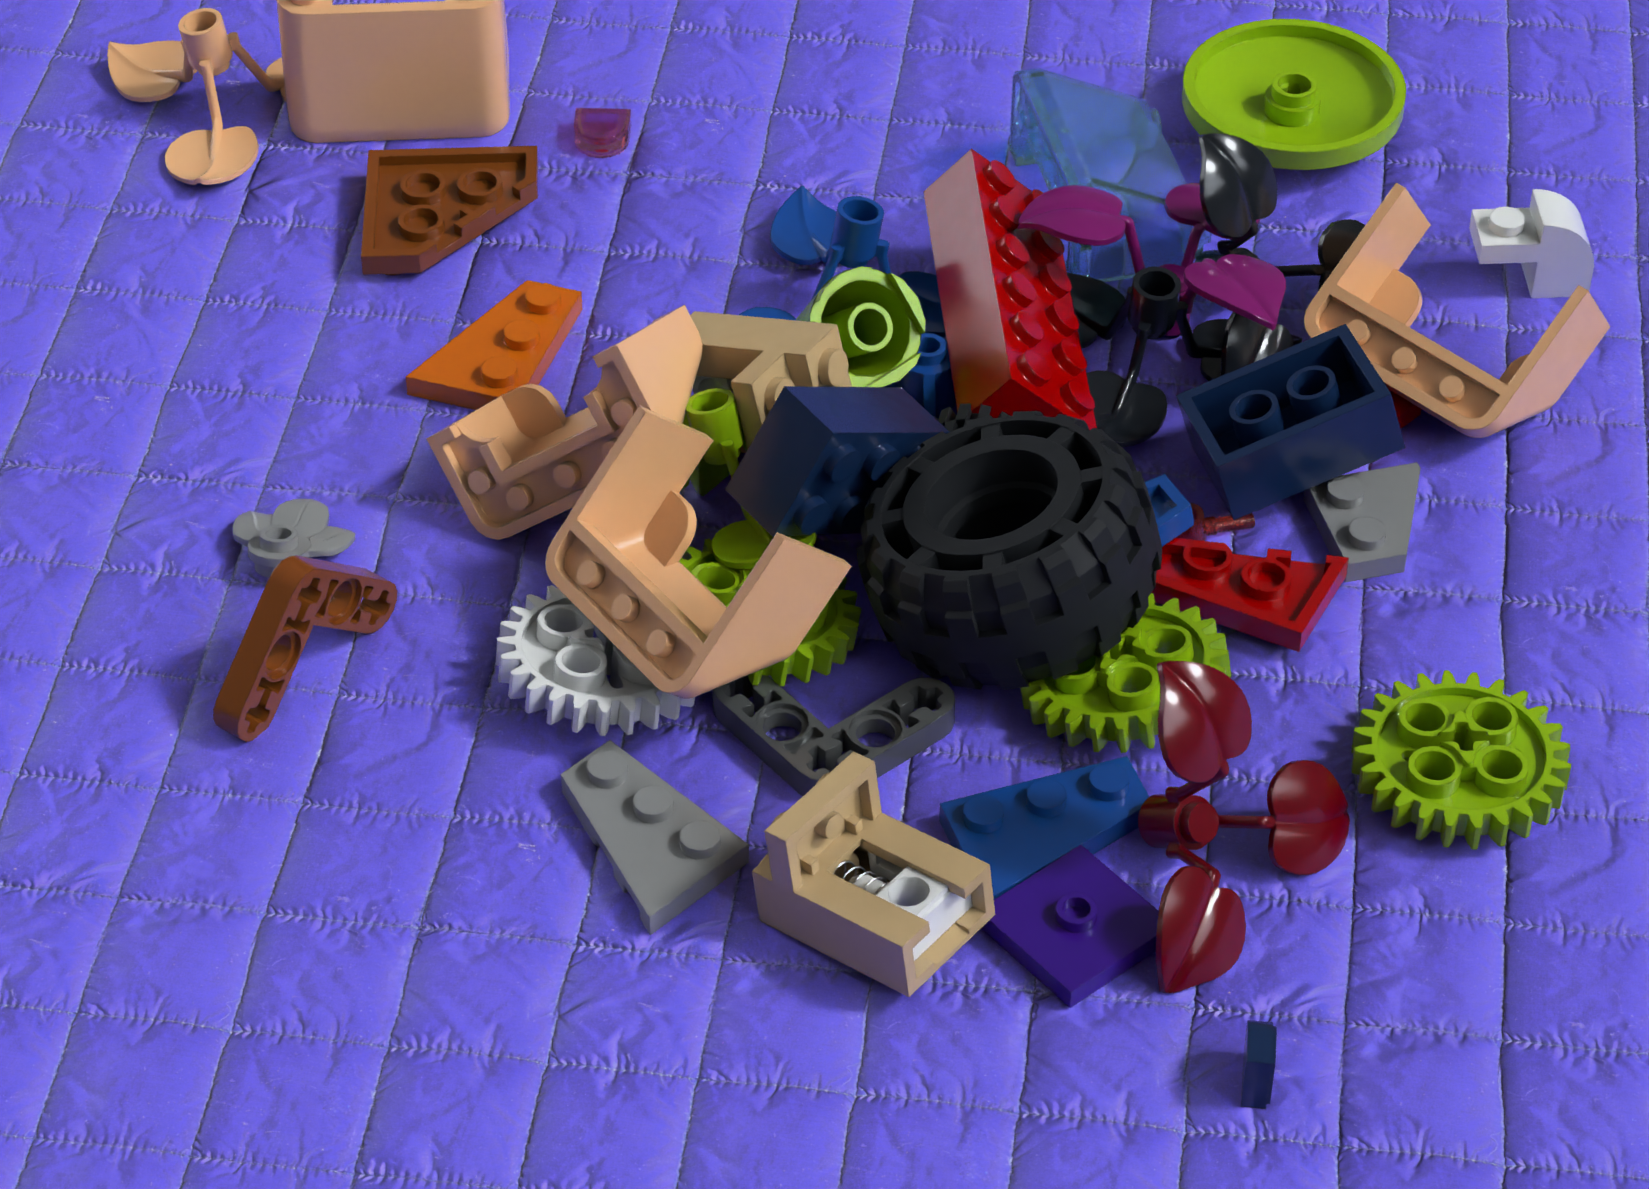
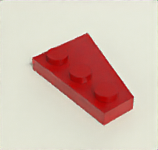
M1174 538L1162 547L1161 569L1157 570L1156 586L1151 593L1154 594L1155 603L1163 605L1172 598H1178L1180 611L1197 606L1200 608L1202 619L1213 618L1216 624L1300 652L1346 578L1349 557L1326 555L1325 564L1292 561V551L1268 548L1267 557L1232 554L1231 549L1226 543Z

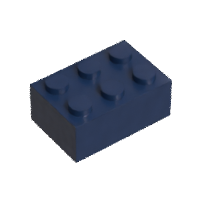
M1346 324L1176 395L1192 448L1233 520L1261 510L1271 504L1318 486L1323 482L1405 448L1392 395Z
M784 386L725 490L772 537L777 532L785 536L812 535L813 533H816V535L860 533V527L865 518L864 508L874 489L884 486V475L903 456L908 458L921 449L920 445L922 442L942 431L945 434L949 433V431L903 388Z

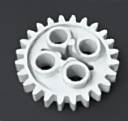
M553 585L547 586L546 600L529 594L526 596L525 608L512 606L510 608L509 621H501L495 660V665L499 666L498 680L500 683H509L508 696L510 699L526 697L525 712L528 714L544 708L548 710L546 723L549 725H553L565 717L572 720L571 728L572 732L578 733L586 723L595 724L600 736H605L609 725L618 724L627 735H633L634 722L641 721L647 727L655 730L658 729L659 714L677 720L679 718L680 705L693 707L695 703V697L684 699L659 690ZM594 631L597 635V638L593 637ZM606 675H610V683Z

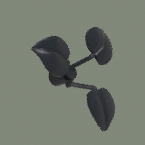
M1219 133L1200 135L1198 138L1202 160L1199 186L1203 214L1213 231L1221 236L1232 239L1220 240L1217 243L1218 250L1202 252L1194 263L1202 262L1206 258L1217 262L1218 259L1229 254L1246 255L1259 259L1250 250L1237 247L1257 234L1258 224L1256 219L1268 217L1276 207L1277 181L1273 167L1262 151L1240 137ZM1352 219L1332 222L1323 231L1319 239L1318 258L1320 265L1275 267L1283 273L1284 277L1320 276L1319 291L1365 225ZM1233 312L1228 319L1223 336L1221 376L1294 346L1288 329L1283 325L1277 324L1276 328L1272 331L1257 322Z
M1147 267L1138 271L1133 278L1132 286L1127 290L1126 299L1123 294L1109 284L1091 277L1067 272L1072 285L1070 292L1074 313L1079 321L1078 333L1081 348L1091 345L1098 336L1104 340H1111L1116 332L1124 326L1127 318L1137 334L1125 379L1109 371H1092L1086 374L1090 394L1095 402L1093 410L1097 429L1103 430L1121 447L1142 443L1159 431L1167 413L1166 396L1161 389L1148 384L1136 383L1147 339L1163 337L1173 328L1176 320L1187 354L1192 358H1202L1200 364L1201 374L1207 381H1211L1221 376L1223 336L1228 319L1206 321L1197 325L1192 333L1187 318L1188 304L1179 301L1181 281L1175 273L1166 268ZM1291 334L1294 345L1302 342V338Z

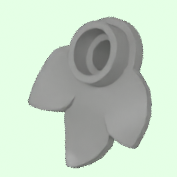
M314 499L286 501L280 504L273 514L248 511L239 515L233 524L234 540L248 547V557L255 563L256 572L268 578L277 565L289 556L297 555L307 558L334 556L345 551L355 541L354 532L328 526V507Z

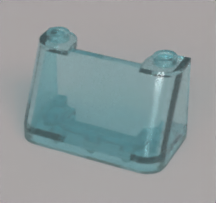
M1033 68L1015 71L1012 80L1009 151L1015 165L1037 164L1048 190L1062 186L1079 185L1093 187L1115 195L1122 201L1121 215L1131 217L1134 221L1145 268L1159 267L1164 264L1181 266L1188 239L1194 226L1185 225L1173 220L1167 215L1164 208L1166 195L1174 187L1187 183L1162 134L1158 110L1150 108L1147 101L1143 98L1044 69ZM1205 230L1202 234L1193 263L1199 254L1203 252L1204 244L1210 243L1212 233ZM1125 233L1118 241L1102 246L1084 245L1068 241L1067 260H1064L1066 272L1091 277L1102 282L1134 278L1135 271Z

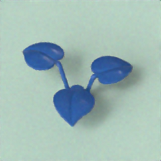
M800 186L776 213L770 230V243L774 251L795 264L812 265L820 261L826 264L812 299L823 285L833 277L838 264L848 268L864 267L869 260L877 257L879 270L887 274L891 273L887 256L890 243L879 239L884 210L874 200L861 196L847 197L838 203L837 211L817 200L804 186ZM907 271L900 274L899 277L906 282L919 299L926 319L925 333L946 337L937 276L920 271ZM755 307L739 314L742 316L796 320L790 313L772 307Z

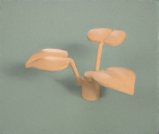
M212 8L193 10L180 19L178 28L182 37L181 41L168 40L143 44H122L110 41L107 53L110 76L118 92L131 101L153 102L166 99L178 90L181 82H190L197 71L203 75L212 120V131H191L178 137L169 145L165 154V164L168 173L174 179L190 185L198 183L203 185L219 184L239 177L253 165L259 150L256 135L247 126L223 129L214 76L225 72L229 68L234 52L267 91L275 92L280 90L282 98L286 102L282 57L269 65L265 73L240 44L238 34L236 32L227 34L221 13Z

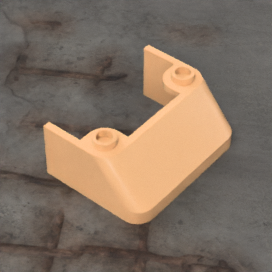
M1395 183L1309 303L1304 315V326L1308 335L1313 338L1346 324L1390 391L1462 434L1472 438L1491 436L1551 408L1559 400L1610 328L1609 323L1590 292L1578 285L1530 354L1514 360L1500 379L1493 377L1410 328L1421 310L1422 295L1416 283L1409 276L1398 270L1428 230L1430 223L1407 189Z
M639 405L552 539L546 554V572L551 582L659 690L680 698L690 699L790 657L796 651L852 566L842 558L777 532L728 607H726L679 562L690 546L697 526L695 510L680 494V491L714 440L703 432Z

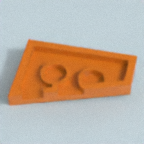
M526 280L406 376L407 395L476 410L519 386L526 384L539 385L583 310L582 292L548 283Z

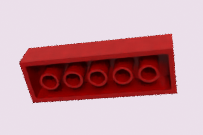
M971 148L923 191L957 411L960 404L970 403L972 413L978 414L982 404L992 407L990 416L993 418H998L1002 411L1010 416H1013L1015 411H1039L1046 417L1055 418L1058 414H1063L1084 420L1089 430L1097 428L1093 410L1095 402L1090 394L1086 374L1087 361L1081 349L1078 333L1079 321L1074 313L1070 292L1072 285L1067 276L1063 257L1064 245L1060 238L1040 230H1018L1021 214L1043 192L1038 189L1031 191L1015 180L1013 174L1004 164L997 160L990 162Z

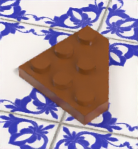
M537 146L368 150L361 247L363 275L422 273L538 198Z

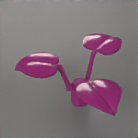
M1188 183L1174 187L1166 195L1165 211L1173 220L1194 227L1191 230L1181 266L1164 264L1159 267L1166 268L1179 277L1181 281L1179 301L1188 304V321L1190 320L1194 299L1198 294L1273 331L1277 326L1280 307L1286 291V279L1283 273L1270 263L1239 254L1225 255L1218 259L1217 262L1206 258L1202 262L1193 263L1200 238L1205 230L1221 238H1232L1221 236L1213 231L1207 223L1201 206L1199 183ZM1079 185L1054 188L1036 197L1025 208L1019 218L1018 230L1036 229L1066 241L1091 246L1114 243L1121 239L1125 233L1135 274L1145 268L1133 219L1121 215L1122 201L1106 191ZM1176 320L1173 328L1165 336L1181 334Z

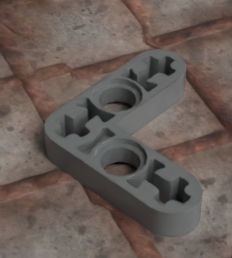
M747 675L712 690L713 713L717 720L801 796H804L824 774L831 772L853 751L875 761L877 778L943 739L952 731L955 722V696L953 690L941 680L929 677L916 678L902 684L829 729L769 676L762 675L758 686L752 685ZM753 697V703L748 698ZM778 726L792 727L800 733L795 738L786 741L774 740L766 735L770 729ZM876 732L885 734L892 739L889 744L882 747L866 746L858 740L865 734Z

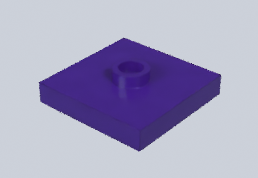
M1079 845L994 899L996 915L981 928L1071 1008L1156 952L1159 911L1085 847Z

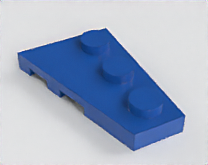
M1128 756L940 803L939 822L951 846L990 864L993 897L996 899L1079 845L1085 847L1090 853L1095 854L1139 828V811L1145 800L1149 798V795Z

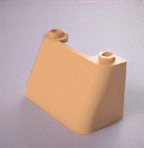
M276 0L287 112L291 131L296 137L313 143L472 138L494 135L501 131L508 123L510 115L509 47L504 0H445L333 5V0Z
M685 305L657 318L651 324L592 356L597 367L602 366V376L597 387L583 397L588 406L587 408L566 418L558 401L550 391L540 385L526 384L495 398L426 438L469 521L479 533L495 540L509 538L573 508L639 405L683 424L686 407L701 361L703 347L699 331Z

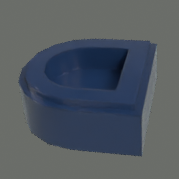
M1247 1021L1241 1107L1266 1109V1105L1270 1104L1276 1062L1277 1027L1273 1026V1022Z

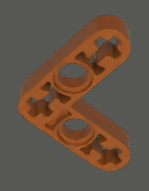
M297 555L289 556L282 560L273 570L216 699L213 709V720L216 726L245 742L253 741L269 727L313 626L366 634L376 632L383 627L394 611L397 601L395 584L366 568Z

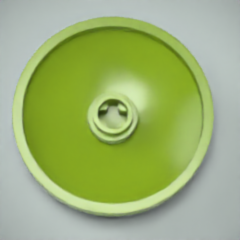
M1301 19L1260 20L1237 25L1217 33L1203 42L1189 58L1185 66L1182 86L1184 112L1193 128L1200 135L1219 133L1240 137L1262 151L1273 168L1288 170L1333 168L1361 160L1380 150L1398 131L1403 119L1406 98V83L1403 74L1395 61L1382 48L1367 38L1347 29L1327 23Z

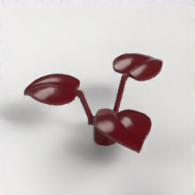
M1165 661L1157 664L1160 681L1158 713L1160 749L1170 771L1188 783L1181 787H1168L1165 794L1150 796L1142 804L1138 815L1139 832L1148 845L1154 848H1167L1166 856L1168 858L1180 859L1189 865L1181 867L1171 876L1160 901L1156 934V966L1159 991L1162 993H1176L1222 976L1238 960L1245 941V912L1239 896L1231 889L1219 888L1221 879L1219 870L1189 850L1203 848L1208 842L1213 840L1218 828L1271 829L1268 853L1273 865L1290 874L1309 875L1323 870L1337 858L1345 845L1350 822L1349 814L1347 813L1348 803L1339 783L1327 768L1315 761H1291L1277 771L1267 791V805L1270 816L1218 815L1215 808L1206 799L1193 795L1228 775L1229 765L1226 759L1237 757L1247 749L1252 734V719L1247 699L1234 680L1213 667L1188 661Z

